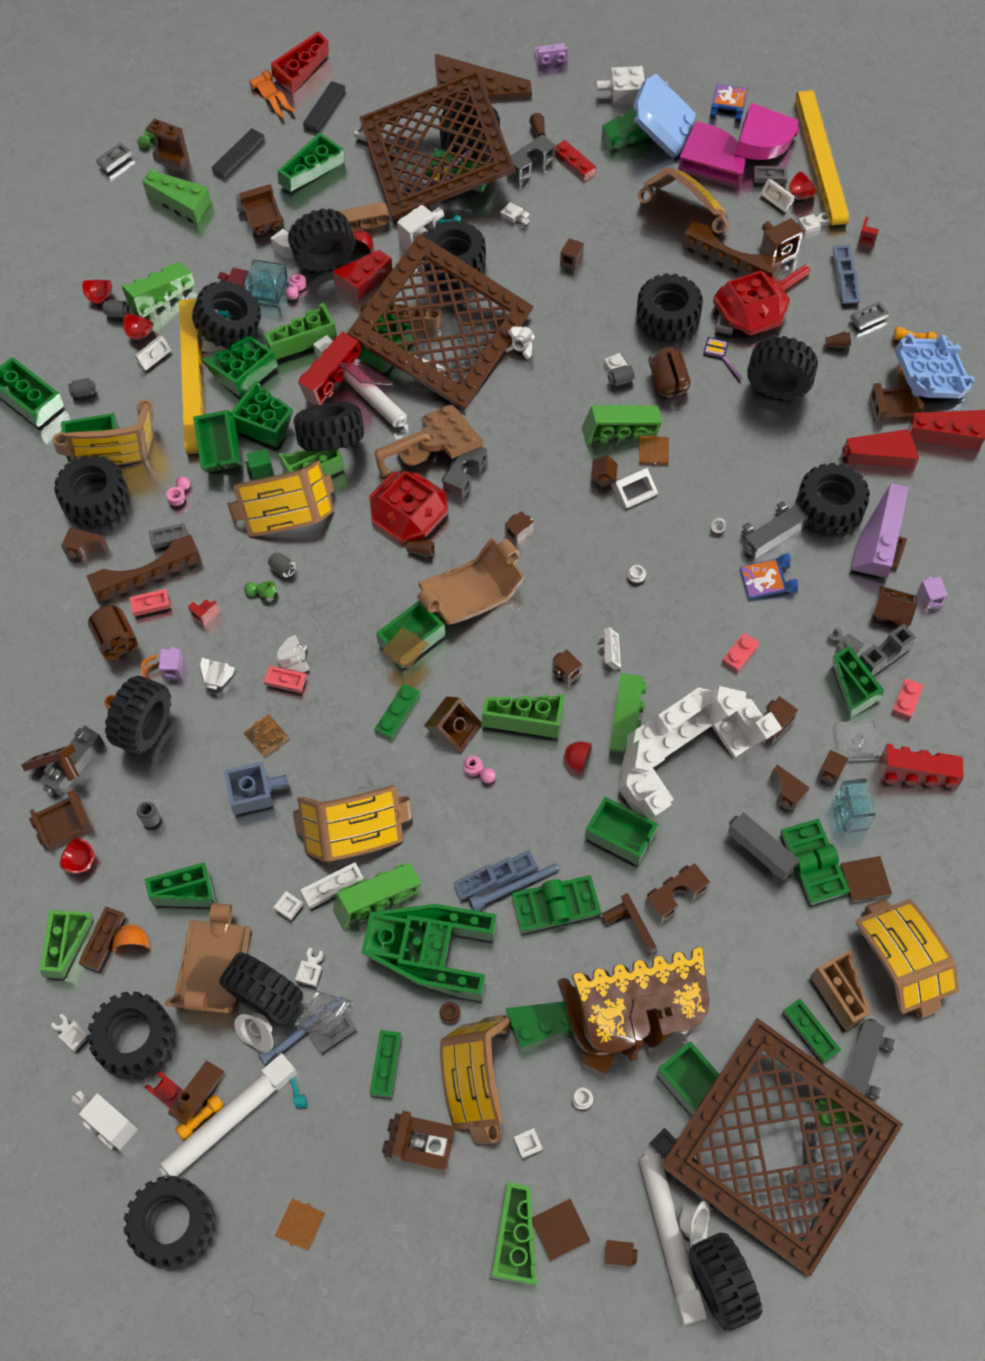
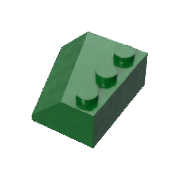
M251 336L232 344L231 348L223 352L222 350L215 352L216 355L211 358L205 357L201 359L218 382L240 397L247 392L255 380L259 382L278 366L274 352Z
M255 380L231 413L234 414L236 432L278 447L286 436L293 409L279 398L273 397L269 390L260 387V384Z

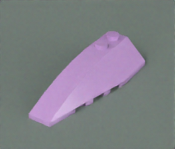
M890 483L858 538L851 570L888 578L902 524L908 486Z

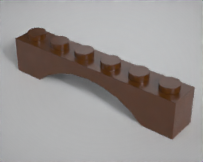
M696 220L691 223L684 233L683 245L747 275L763 271L769 277L776 278L780 272L782 260L770 254H748L731 249L713 235L709 226Z
M191 534L174 540L160 557L143 567L125 571L102 569L86 577L97 602L108 600L117 594L125 593L137 586H142L154 579H160L169 573L177 572L189 565H194L201 561V557Z

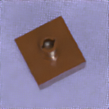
M792 218L776 226H773L770 221L762 225L761 229L764 231L760 254H770L782 260V262L798 255L803 230Z

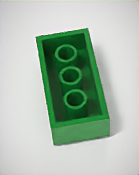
M11 357L0 366V397L37 427L41 426L64 406L60 394L14 357Z

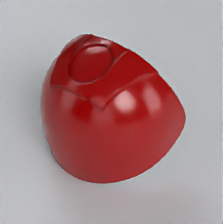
M802 171L798 172L790 182V193L798 200L808 199L817 193L812 181Z
M362 230L353 231L355 240L364 243L369 248L370 253H373L374 242L372 237Z
M84 280L82 282V290L90 302L101 303L110 296L112 282L111 280Z
M126 314L123 321L126 335L134 340L146 338L154 326L152 321L133 314Z
M577 741L567 746L563 760L565 766L572 773L581 776L588 751L592 748V743Z
M74 838L62 853L60 868L70 873L87 871L93 863L94 850L85 840Z

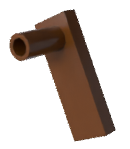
M72 744L36 755L21 764L25 772L58 761L68 781L79 777L69 755L76 751Z
M628 893L620 896L623 903L601 913L606 924L629 914L650 955L658 952Z
M206 1060L184 1091L180 1092L178 1099L169 1109L168 1115L187 1126L220 1081L224 1071Z

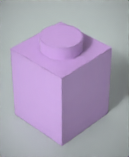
M928 577L924 579L918 589L926 609L944 605L948 597L941 577Z
M173 647L161 649L159 671L162 678H181L184 657L180 649Z

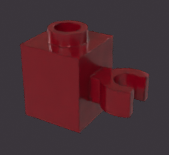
M233 267L229 275L220 272L217 277L221 279L220 281H225L226 283L233 282L237 286L241 285L246 291L251 283L248 270Z

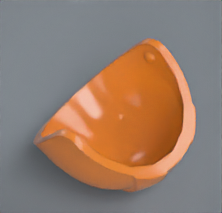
M125 925L115 934L112 950L116 952L118 946L129 944L141 945L149 949L148 936L138 925Z

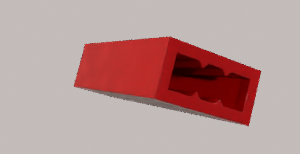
M909 429L847 438L845 445L842 447L843 456L847 458L850 464L913 469L916 468L919 460Z

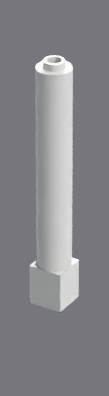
M326 335L314 343L315 355L319 358L333 340ZM354 364L349 370L345 369L343 379L393 427L397 428L405 424L407 415Z
M282 1053L262 1070L263 1073L160 1162L162 1167L159 1170L166 1178L178 1176L275 1090L279 1091L290 1079L298 1074Z
M655 1150L642 1153L643 1157L639 1158L673 1284L682 1326L704 1321L707 1319L700 1292L696 1286L666 1173L659 1166L662 1162L660 1153H655Z

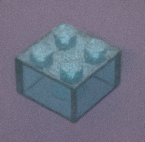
M253 259L244 283L245 290L250 291L251 296L255 297L256 300L280 303L288 279L286 265Z
M867 779L842 781L836 796H834L835 808H838L840 814L838 815L840 827H843L844 833L868 830L876 814Z

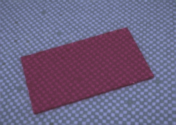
M338 363L360 383L393 385L391 381L369 365Z

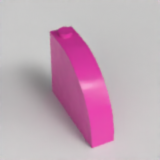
M751 103L746 113L734 154L758 160L771 159L783 154L788 149L793 137H796L799 132V127H797L799 120Z
M696 121L681 153L678 169L740 185L744 173L745 157L734 154L738 141L728 132Z

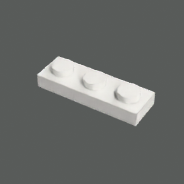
M354 862L300 890L309 909H312L337 896L340 889L349 886V888L355 886L364 878Z

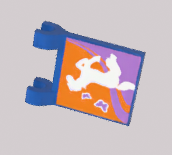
M717 84L710 116L716 117L718 108L736 111L735 120L741 121L748 88Z
M789 553L783 554L776 559L740 566L749 600L783 592H798L799 584L797 579H791L786 582L782 568L791 566Z

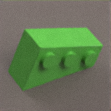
M296 450V453L285 455L284 453H279L280 463L285 473L300 470L318 460L321 463L324 475L330 474L331 476L345 469L343 456L339 450L301 452V450Z
M60 910L49 911L40 966L42 977L64 979L94 921L92 913Z

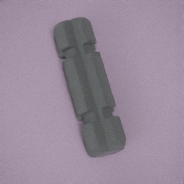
M806 1122L804 1124L806 1131L816 1129V1124L813 1122ZM815 1133L806 1134L809 1147L817 1146V1135ZM817 1149L810 1150L812 1163L817 1162V1156H815ZM805 1156V1164H808L807 1156Z

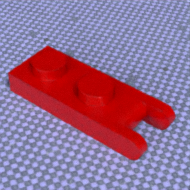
M158 1071L156 1074L162 1079L154 1089L148 1084L144 1088L168 1108H171L178 1099L180 1092L184 1090L161 1071ZM201 1105V1107L198 1109V1111L195 1113V1115H196V1114L200 1111V1109L203 1107L202 1105Z

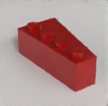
M319 31L271 62L272 77L293 95L329 54L328 40Z
M342 331L339 336L334 338L330 346L322 352V355L311 364V367L300 376L298 383L306 401L314 406L322 405L327 396L331 397L333 394L332 388L337 382L340 383L342 381L345 369L349 370L362 351L358 340Z
M887 743L879 758V781H885L888 784L901 782L907 785H945L948 788L960 786L964 779L963 757L944 753L931 755L928 750L913 752L910 751V747L902 746L901 749H896L894 744Z

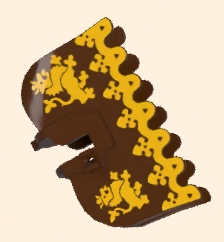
M702 947L692 949L690 960L686 959L684 953L677 951L672 955L671 964H668L664 957L658 955L653 958L651 968L644 961L636 960L632 964V972L626 966L617 964L613 967L612 976H610L608 971L597 968L593 971L592 980L587 974L582 972L574 973L572 978L575 986H572L567 978H561L557 981L572 1034L581 1049L594 1056L622 1052L629 1057L630 1061L637 1059V1054L641 1051L643 1041L650 1047H659L664 1043L667 1036L693 1029L701 1024L708 1013L710 1002Z

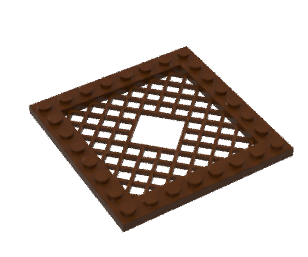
M479 70L359 117L393 220L411 213L412 210L421 205L428 207L516 172ZM460 95H467L465 101L458 100ZM470 98H472L473 104L468 103ZM445 101H452L450 107L443 106ZM456 103L462 105L459 110L453 109ZM432 106L437 107L434 113L428 112ZM465 106L472 108L469 114L462 112ZM441 109L447 111L444 116L438 115ZM475 109L478 116L472 115ZM417 112L422 113L419 119L414 118ZM450 112L456 113L454 119L447 118ZM426 115L432 116L429 122L423 121ZM460 115L466 117L464 122L457 121ZM402 118L407 119L404 125L399 124ZM435 118L441 119L439 125L432 124ZM470 118L476 120L473 126L467 124ZM411 121L417 122L414 128L408 127ZM445 121L451 123L449 128L442 127ZM479 122L481 123L483 129L477 127ZM386 124L392 125L389 131L384 130ZM420 124L426 125L424 131L417 130ZM455 124L461 126L458 132L452 130ZM396 127L402 128L399 134L393 133ZM430 127L456 135L442 159L416 151ZM465 127L471 129L468 135L462 133ZM405 130L411 131L409 137L403 136ZM474 131L481 132L478 138L472 137ZM382 133L387 134L385 139H383ZM415 133L421 134L418 140L412 139ZM484 134L487 141L481 140ZM390 136L397 137L394 143L388 142ZM459 136L466 138L463 144L456 142ZM400 139L406 140L403 146L397 145ZM469 140L475 141L473 147L466 146ZM409 142L415 143L413 149L406 148ZM479 143L485 145L482 151L476 149ZM386 145L391 146L389 151H387ZM453 146L460 147L457 153L451 152ZM488 147L490 148L491 153L486 152ZM394 148L400 149L398 155L391 154ZM463 149L470 151L467 157L460 155ZM404 151L410 153L407 159L401 157ZM473 152L480 154L477 160L470 158ZM414 154L420 156L417 162L411 160ZM448 155L454 156L452 162L445 161ZM483 155L490 157L487 163L480 161ZM390 157L395 159L393 164L391 163ZM423 158L430 159L427 165L421 164ZM458 158L464 160L461 166L455 164ZM399 160L405 162L402 168L396 166ZM433 161L439 162L437 168L430 167ZM468 161L474 163L472 169L465 167ZM408 163L415 165L412 171L406 170ZM443 164L449 166L446 172L440 170ZM418 167L424 168L421 174L415 173ZM453 167L459 169L456 175L450 173ZM394 170L399 171L397 176L395 175ZM428 170L434 172L431 178L425 176ZM403 173L409 174L406 180L400 179ZM438 173L444 175L441 181L435 180ZM412 176L419 178L416 184L409 182ZM422 179L428 181L426 187L419 185ZM398 182L403 183V186H402L401 189H400V187H399ZM407 185L413 187L410 193L404 191Z
M418 234L348 330L347 334L358 340L361 346L462 410H465L511 343L512 337L508 333L509 329L521 327L534 306L423 235ZM430 264L432 271L423 272L422 265ZM434 265L442 270H435ZM419 266L420 272L413 273L415 269ZM445 273L446 280L438 281L436 274ZM448 274H450L451 276H453V277L456 278V279H449V275H448ZM433 275L435 282L426 283L425 276ZM421 276L423 283L415 284L413 277ZM410 278L411 285H405ZM459 282L461 289L452 290L451 283ZM463 283L470 288L464 289ZM448 284L449 291L441 292L439 285ZM436 285L437 292L429 293L427 286ZM424 287L426 294L417 295L416 288ZM404 289H413L414 296H406ZM401 290L402 297L395 298ZM473 291L475 298L467 299L465 292ZM477 292L484 297L478 298ZM462 293L464 300L455 301L454 294ZM442 295H450L452 302L444 303ZM439 296L440 303L432 304L430 297ZM427 298L429 305L420 306L419 299ZM415 299L417 306L408 307L407 300ZM488 300L490 308L481 309L480 301ZM404 301L405 308L397 309L395 302ZM476 302L478 309L470 310L468 303ZM492 302H494V303L497 304L498 306H497V307H493ZM392 303L394 310H387ZM465 304L467 311L458 312L457 305ZM453 305L461 334L429 338L422 309ZM418 310L420 317L411 318L410 311ZM502 310L504 317L496 318L494 311ZM491 311L492 318L484 319L482 312ZM407 312L408 319L400 320L398 313ZM395 313L396 321L388 322L386 314ZM479 313L481 320L473 321L471 314ZM468 314L469 322L461 323L460 315ZM383 315L385 322L377 323ZM421 321L423 328L414 329L413 322ZM497 321H503L500 327H498ZM494 322L495 329L487 330L485 323ZM410 323L411 330L402 331L401 324ZM398 324L399 331L390 332L389 325ZM482 324L484 331L476 332L474 325ZM471 325L472 333L464 334L462 326ZM386 326L387 333L379 334L377 327ZM424 332L426 339L417 340L416 333ZM495 333L492 339L490 340L488 334ZM412 334L414 341L405 342L404 335ZM485 334L487 342L479 343L477 335ZM400 335L402 342L393 343L392 336ZM474 336L475 343L467 344L465 337ZM462 338L464 345L455 346L454 339ZM450 339L452 347L444 348L442 340ZM439 341L440 348L432 349L430 342ZM427 343L429 350L420 351L418 344ZM415 344L417 352L408 353L407 345ZM480 346H486L481 353ZM477 347L478 354L470 355L468 348ZM465 349L467 356L458 357L457 350ZM453 350L455 358L447 359L445 351ZM442 352L443 359L435 360L433 353ZM430 354L431 361L423 362L421 355ZM478 358L475 364L472 365L471 359ZM468 360L470 367L461 368L460 361ZM456 361L458 369L449 370L448 362ZM444 363L446 370L438 372L436 364ZM469 371L466 377L464 378L462 372ZM459 372L461 380L452 381L451 373Z
M756 1018L659 1166L805 1275L811 1277L902 1128L903 1123L770 1026ZM762 1051H764V1052H766V1053L768 1054V1055L760 1056V1054L762 1053ZM771 1058L773 1070L762 1072L760 1059ZM776 1060L786 1068L777 1070ZM756 1062L758 1073L748 1074ZM789 1071L792 1084L780 1085L778 1073ZM794 1073L803 1079L804 1082L796 1083ZM774 1074L776 1086L766 1088L763 1075ZM759 1076L762 1089L750 1090L748 1078ZM744 1080L746 1091L736 1093ZM807 1084L810 1097L799 1099L796 1086ZM792 1087L795 1100L784 1101L782 1088ZM812 1087L823 1095L814 1096ZM777 1089L780 1102L769 1104L766 1091ZM762 1092L765 1105L754 1106L751 1094ZM747 1094L750 1107L739 1109L736 1096ZM826 1098L828 1110L817 1112L815 1099ZM731 1099H733L735 1110L724 1111ZM811 1100L813 1113L802 1115L800 1102ZM830 1100H832L841 1108L832 1110ZM796 1103L798 1115L787 1117L785 1104ZM781 1105L783 1118L772 1120L770 1107ZM766 1108L768 1121L757 1122L755 1109ZM750 1110L753 1123L742 1125L739 1112ZM844 1111L846 1124L836 1125L833 1113ZM735 1113L738 1126L726 1127L724 1115ZM829 1114L831 1126L821 1128L818 1115ZM849 1114L854 1116L860 1122L851 1123ZM814 1116L816 1129L806 1131L803 1118ZM721 1117L722 1128L712 1130ZM799 1119L808 1164L767 1171L758 1125ZM862 1125L865 1137L854 1139L852 1126ZM754 1126L756 1139L745 1141L743 1128ZM847 1127L850 1140L839 1142L837 1129ZM739 1129L741 1142L730 1144L727 1131ZM832 1130L835 1142L824 1144L821 1131ZM723 1132L726 1144L714 1146L712 1133ZM817 1132L820 1145L809 1147L806 1134ZM708 1136L710 1147L699 1149ZM864 1141L857 1152L855 1142ZM757 1143L759 1155L748 1157L746 1144ZM851 1143L853 1156L843 1158L840 1145ZM742 1145L744 1158L733 1160L730 1147ZM836 1146L838 1159L827 1160L825 1147ZM727 1148L729 1161L717 1162L715 1150ZM821 1148L823 1161L812 1163L810 1150ZM711 1150L713 1163L702 1165L700 1152ZM695 1155L697 1156L698 1165L692 1161ZM760 1159L763 1172L751 1174L749 1161ZM852 1160L845 1171L843 1161ZM745 1161L747 1174L736 1176L734 1163ZM839 1162L842 1175L831 1177L828 1164ZM730 1164L732 1177L721 1179L718 1166ZM824 1165L827 1177L816 1179L813 1166ZM714 1167L716 1178L703 1168ZM809 1167L811 1180L800 1182L798 1169ZM794 1170L796 1183L785 1185L783 1172ZM779 1172L781 1185L770 1187L767 1174ZM763 1175L766 1188L755 1190L752 1177ZM748 1178L751 1191L739 1193L737 1180ZM840 1179L835 1189H833L832 1180ZM733 1180L735 1192L722 1182ZM828 1181L830 1194L819 1196L817 1183ZM813 1184L815 1196L804 1198L801 1185ZM797 1186L800 1199L789 1201L786 1188ZM782 1189L784 1202L773 1204L771 1191ZM767 1192L769 1205L758 1206L755 1193ZM751 1194L753 1205L740 1196ZM829 1198L822 1209L820 1199ZM816 1200L818 1213L807 1215L805 1202ZM801 1203L803 1216L792 1217L790 1204ZM785 1205L788 1218L776 1220L774 1207ZM770 1208L772 1220L759 1210ZM817 1217L810 1228L808 1218ZM804 1219L806 1232L795 1234L793 1221ZM789 1222L791 1234L778 1224ZM805 1236L802 1242L797 1239L798 1237Z

